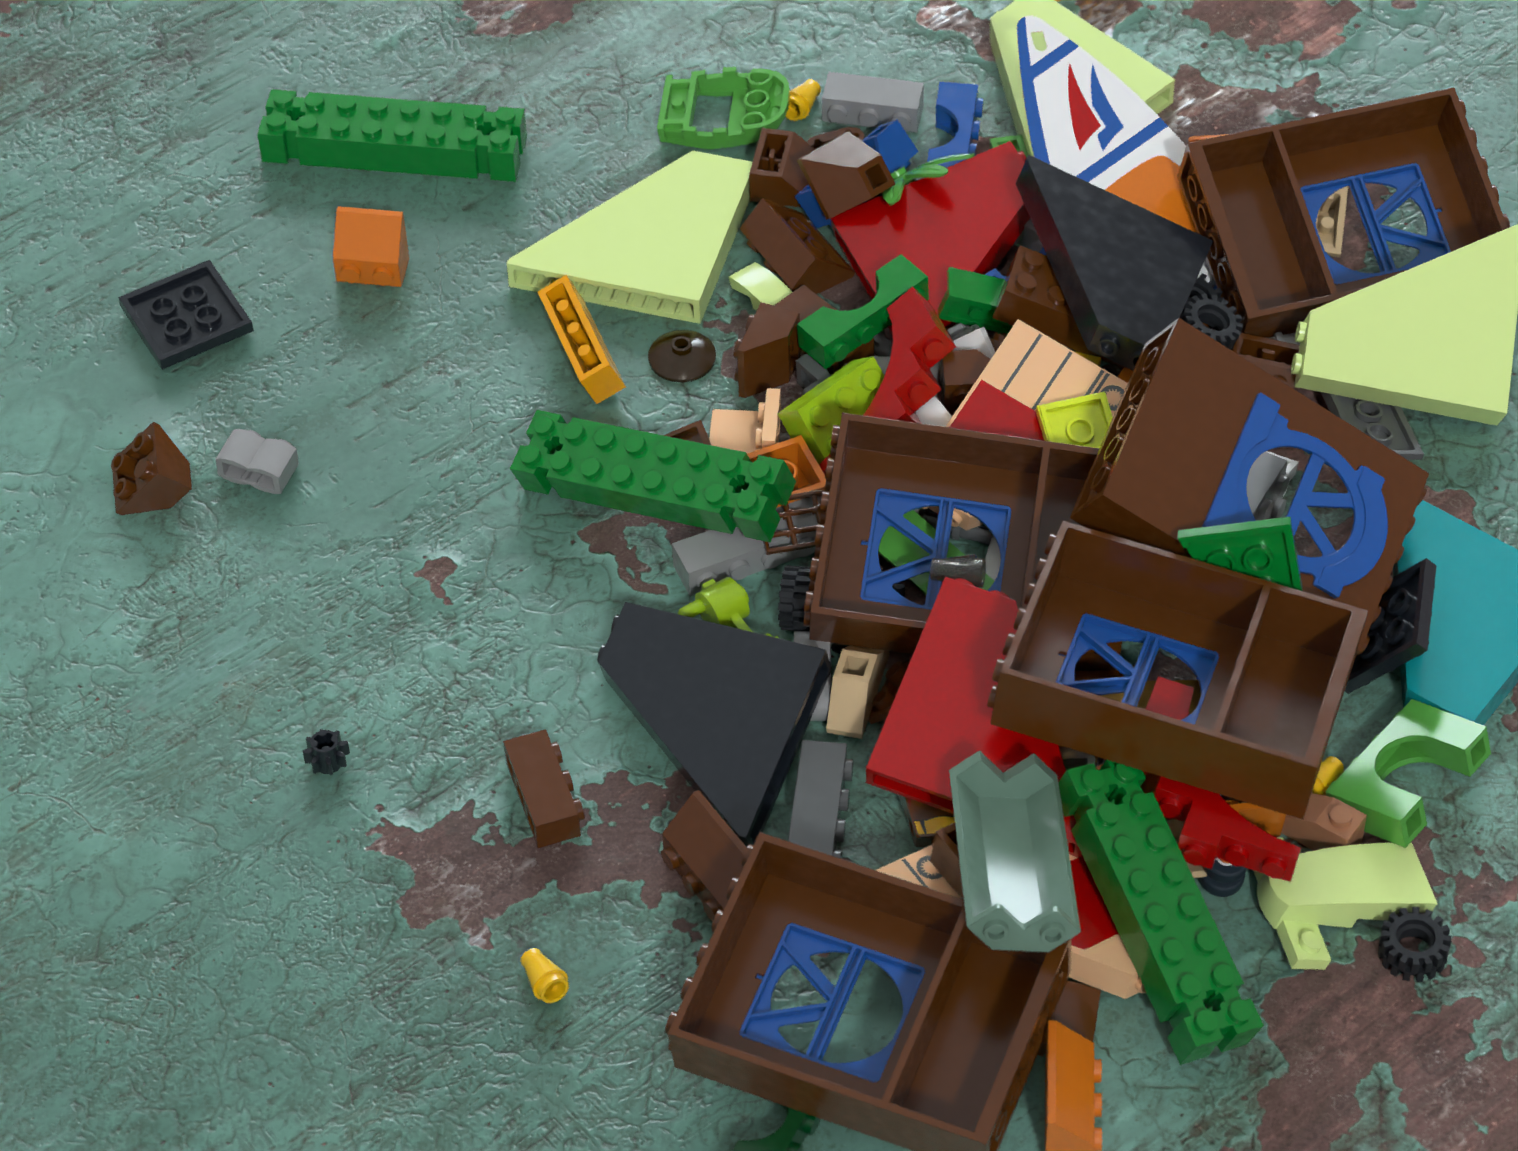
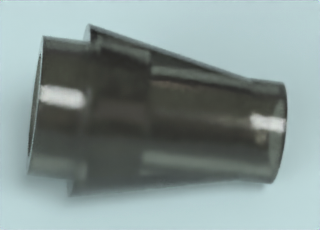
M976 554L942 559L933 558L931 561V580L943 582L946 576L954 580L957 578L968 580L978 588H983L986 574L985 558H977Z

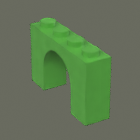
M1411 699L1401 711L1394 715L1392 721L1380 734H1377L1372 739L1366 749L1352 760L1350 766L1338 779L1329 785L1325 791L1326 796L1334 797L1366 814L1364 832L1406 848L1427 825L1423 799L1421 796L1384 782V779L1397 768L1418 762L1437 764L1471 777L1491 755L1487 727Z

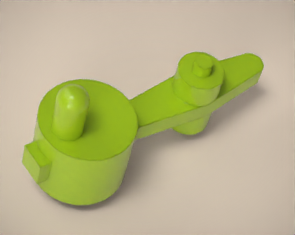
M726 577L718 582L711 579L703 583L701 591L695 594V601L683 606L678 611L679 615L693 618L700 614L704 621L753 632L743 620L750 614L748 594L744 587L737 584L731 577ZM769 633L764 634V635L773 637V636H772L771 634H769Z

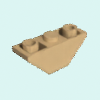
M851 645L842 649L832 680L826 725L827 733L863 738L873 707L872 701L878 692L890 654L889 651Z

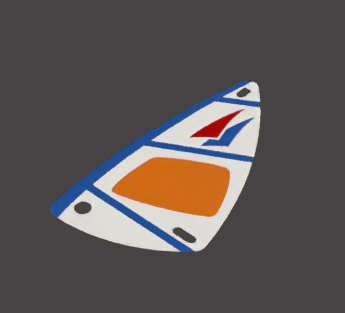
M1036 16L1022 17L1017 23L1019 63L1024 104L1034 157L1196 232L1177 177L1186 145L1135 92L1092 55ZM1031 32H1043L1047 45L1045 51H1038L1035 48ZM1205 259L1197 278L1203 273L1207 275L1205 281L1209 283L1213 278Z

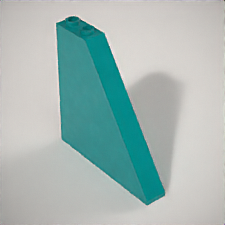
M1422 500L1416 507L1413 515L1416 518L1414 526L1405 535L1402 543L1404 552L1399 561L1393 566L1394 577L1425 558L1437 565L1428 651L1400 666L1403 708L1413 699L1484 726L1518 683V549Z

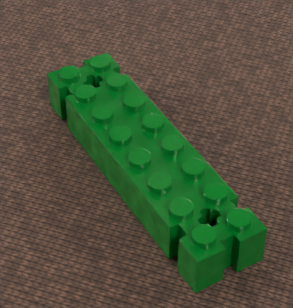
M271 89L266 104L267 116L262 117L257 133L262 162L287 164L289 158L299 159L300 165L473 179H478L479 173L490 174V180L516 182L520 168V154L523 155L527 139L524 108L499 107L496 112H488L485 105L309 92L306 97H297L296 91Z
M536 410L526 432L531 440L529 445H520L510 467V470L524 490L548 495L551 488H554L561 498L733 534L735 528L739 527L745 537L770 543L781 519L776 508L778 504L787 505L796 484V480L787 464L781 459L758 455L757 460L751 462L747 453L575 417L567 424L561 414Z
M1109 760L1104 762L1100 770L1096 769L1094 763L1068 769L1058 782L1064 817L1074 816L1077 823L1071 832L1160 1023L1169 1021L1173 1028V1031L1167 1038L1179 1064L1183 1065L1208 1057L1216 1046H1218L1220 1052L1247 1045L1262 1029L1264 1024L1251 997L1243 1000L1238 992L1244 982L1153 792L1143 793L1141 785L1146 779L1143 771Z

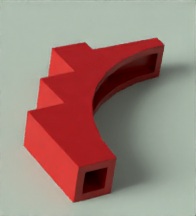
M911 287L887 308L893 332L890 361L883 381L863 416L921 424L915 411L942 390L930 369L956 348V345L934 308L914 287ZM830 454L819 464L824 475H826L828 457L830 458Z
M1158 676L1145 710L1182 720L1189 715L1194 687ZM1160 776L1154 796L1164 817L1185 822L1178 846L1186 862L1212 870L1217 858L1227 861L1234 866H1242L1266 874L1271 878H1279L1291 882L1301 847L1276 838L1247 821L1226 803L1219 794Z

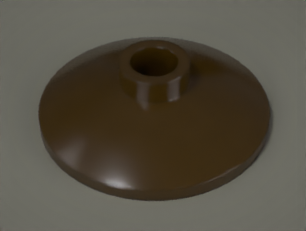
M675 330L663 334L652 343L648 353V360L651 369L661 378L672 382H690L702 378L711 371L716 361V350L711 340L701 333L691 330Z

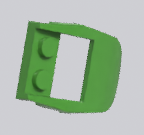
M723 67V73L706 75L705 70L693 71L691 79H673V74L666 75L657 125L660 142L707 150L737 147L759 141L762 128L777 129L784 120L790 99L788 80L781 73L770 69L753 68L749 73L737 72V67ZM698 95L715 97L733 96L728 130L727 128H714L713 132L697 131L696 127H692Z

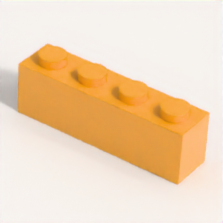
M565 275L539 290L540 299L576 375L595 403L598 404L626 388L583 297L568 276Z

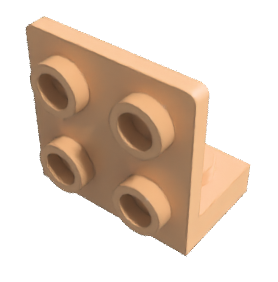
M767 388L765 402H759L758 411L714 409L712 411L709 437L711 445L748 454L779 443L781 420L777 413L781 411V389Z

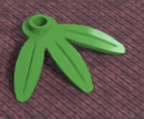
M955 154L937 158L919 165L908 172L902 167L891 173L895 185L882 192L883 198L889 205H893L901 199L904 186L914 182V178L944 176L948 173V169L937 164L970 159L975 154Z

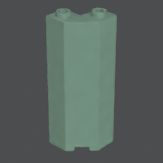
M980 750L951 768L949 774L967 928L992 950L1050 952L1081 933L1057 775L1034 753L1004 773Z

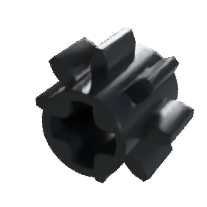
M320 729L312 738H306L307 749L303 750L305 763L312 764L314 774L320 772L333 775L341 767L347 766L345 756L350 754L348 741H341L338 730L333 732Z

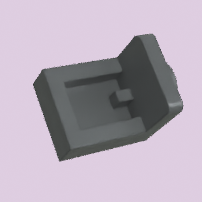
M807 354L796 360L797 383L804 389L803 395L831 376L827 369H824Z

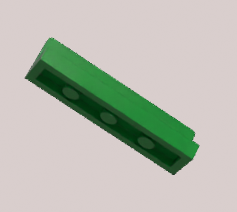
M949 267L947 270V291L938 307L939 318L969 326L976 324L980 328L985 327L986 330L1008 334L1013 325L992 318L1005 279Z

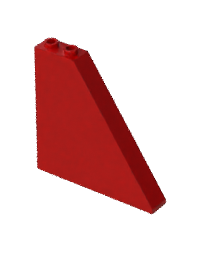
M1008 141L970 159L947 167L948 173L944 176L921 178L905 185L901 199L893 205H889L883 198V195L830 218L835 240L870 299L872 300L877 294L875 271L900 254L928 276L929 299L927 301L934 308L937 315L938 307L947 291V270L949 267L983 275L994 268L996 269L1023 232L1025 224L1030 219L1016 186V181L1027 159L1024 152H1017L1012 142ZM940 319L947 332L949 328L955 325V322ZM892 326L887 327L893 336Z
M945 576L867 764V784L954 814L949 770L979 750L1003 773L1034 753L1057 775L1058 782L1060 781L1066 769L1057 744L990 724L993 708L987 707L993 685H998V682L992 681V676L997 660L999 658L1003 660L1006 658V655H1003V649L1008 634H1016L1017 630L1013 629L1018 613L1016 600L1010 599L1008 595L1001 591H987L975 587L968 580L961 578L954 580ZM1073 815L1064 817L1069 855L1081 859L1082 853L1071 832L1077 822Z

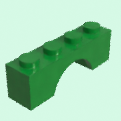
M900 254L875 271L877 294L868 304L848 311L833 310L823 306L797 324L799 347L824 369H827L836 362L842 361L850 352L862 344L870 342L875 335L892 326L887 308L911 287H914L928 300V276Z

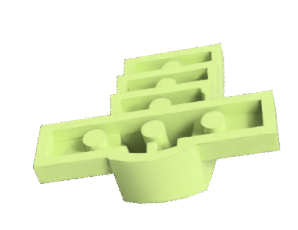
M1369 843L1331 847L1299 854L1291 882L1279 878H1271L1266 874L1254 871L1258 881L1257 897L1260 908L1272 927L1277 930L1291 969L1325 970L1332 961L1318 925L1352 928L1357 919L1388 921L1391 913L1395 912L1397 914L1402 908L1406 907L1407 912H1412L1413 907H1420L1419 913H1425L1426 909L1433 911L1438 904L1412 843L1406 848L1394 843Z

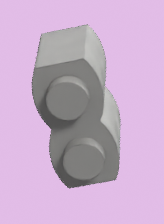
M234 429L215 459L217 472L220 477L237 484H250L258 490L272 494L282 493L299 464L297 448L283 439H264L253 430Z

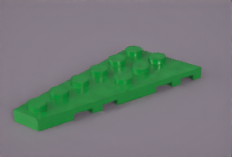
M1291 516L1178 530L1177 538L1183 548L1187 549L1192 559L1303 591Z

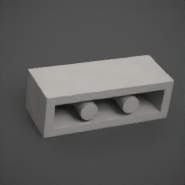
M829 72L822 95V121L877 128L882 124L898 119L905 131L917 133L924 107V83Z

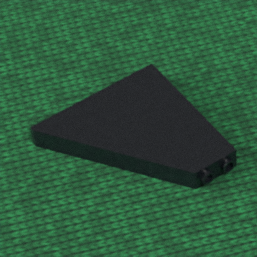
M1028 155L1016 181V186L1086 348L1133 371L1145 343L1176 319L1180 318L1213 240Z
M625 602L621 613L617 614L613 619L611 634L607 643L601 646L598 653V664L605 680L695 791L699 790L746 847L749 844L754 845L759 832L763 833L820 695L831 673L832 667L827 651L809 645Z

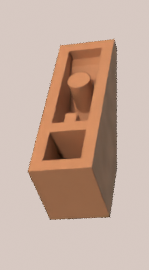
M1312 793L1304 819L1286 815L1281 833L1313 851L1361 844L1367 815L1334 797Z

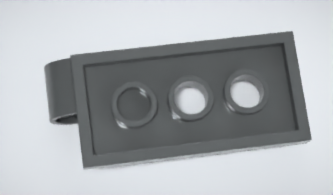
M1321 392L1331 413L1405 459H1423L1424 453L1401 407Z

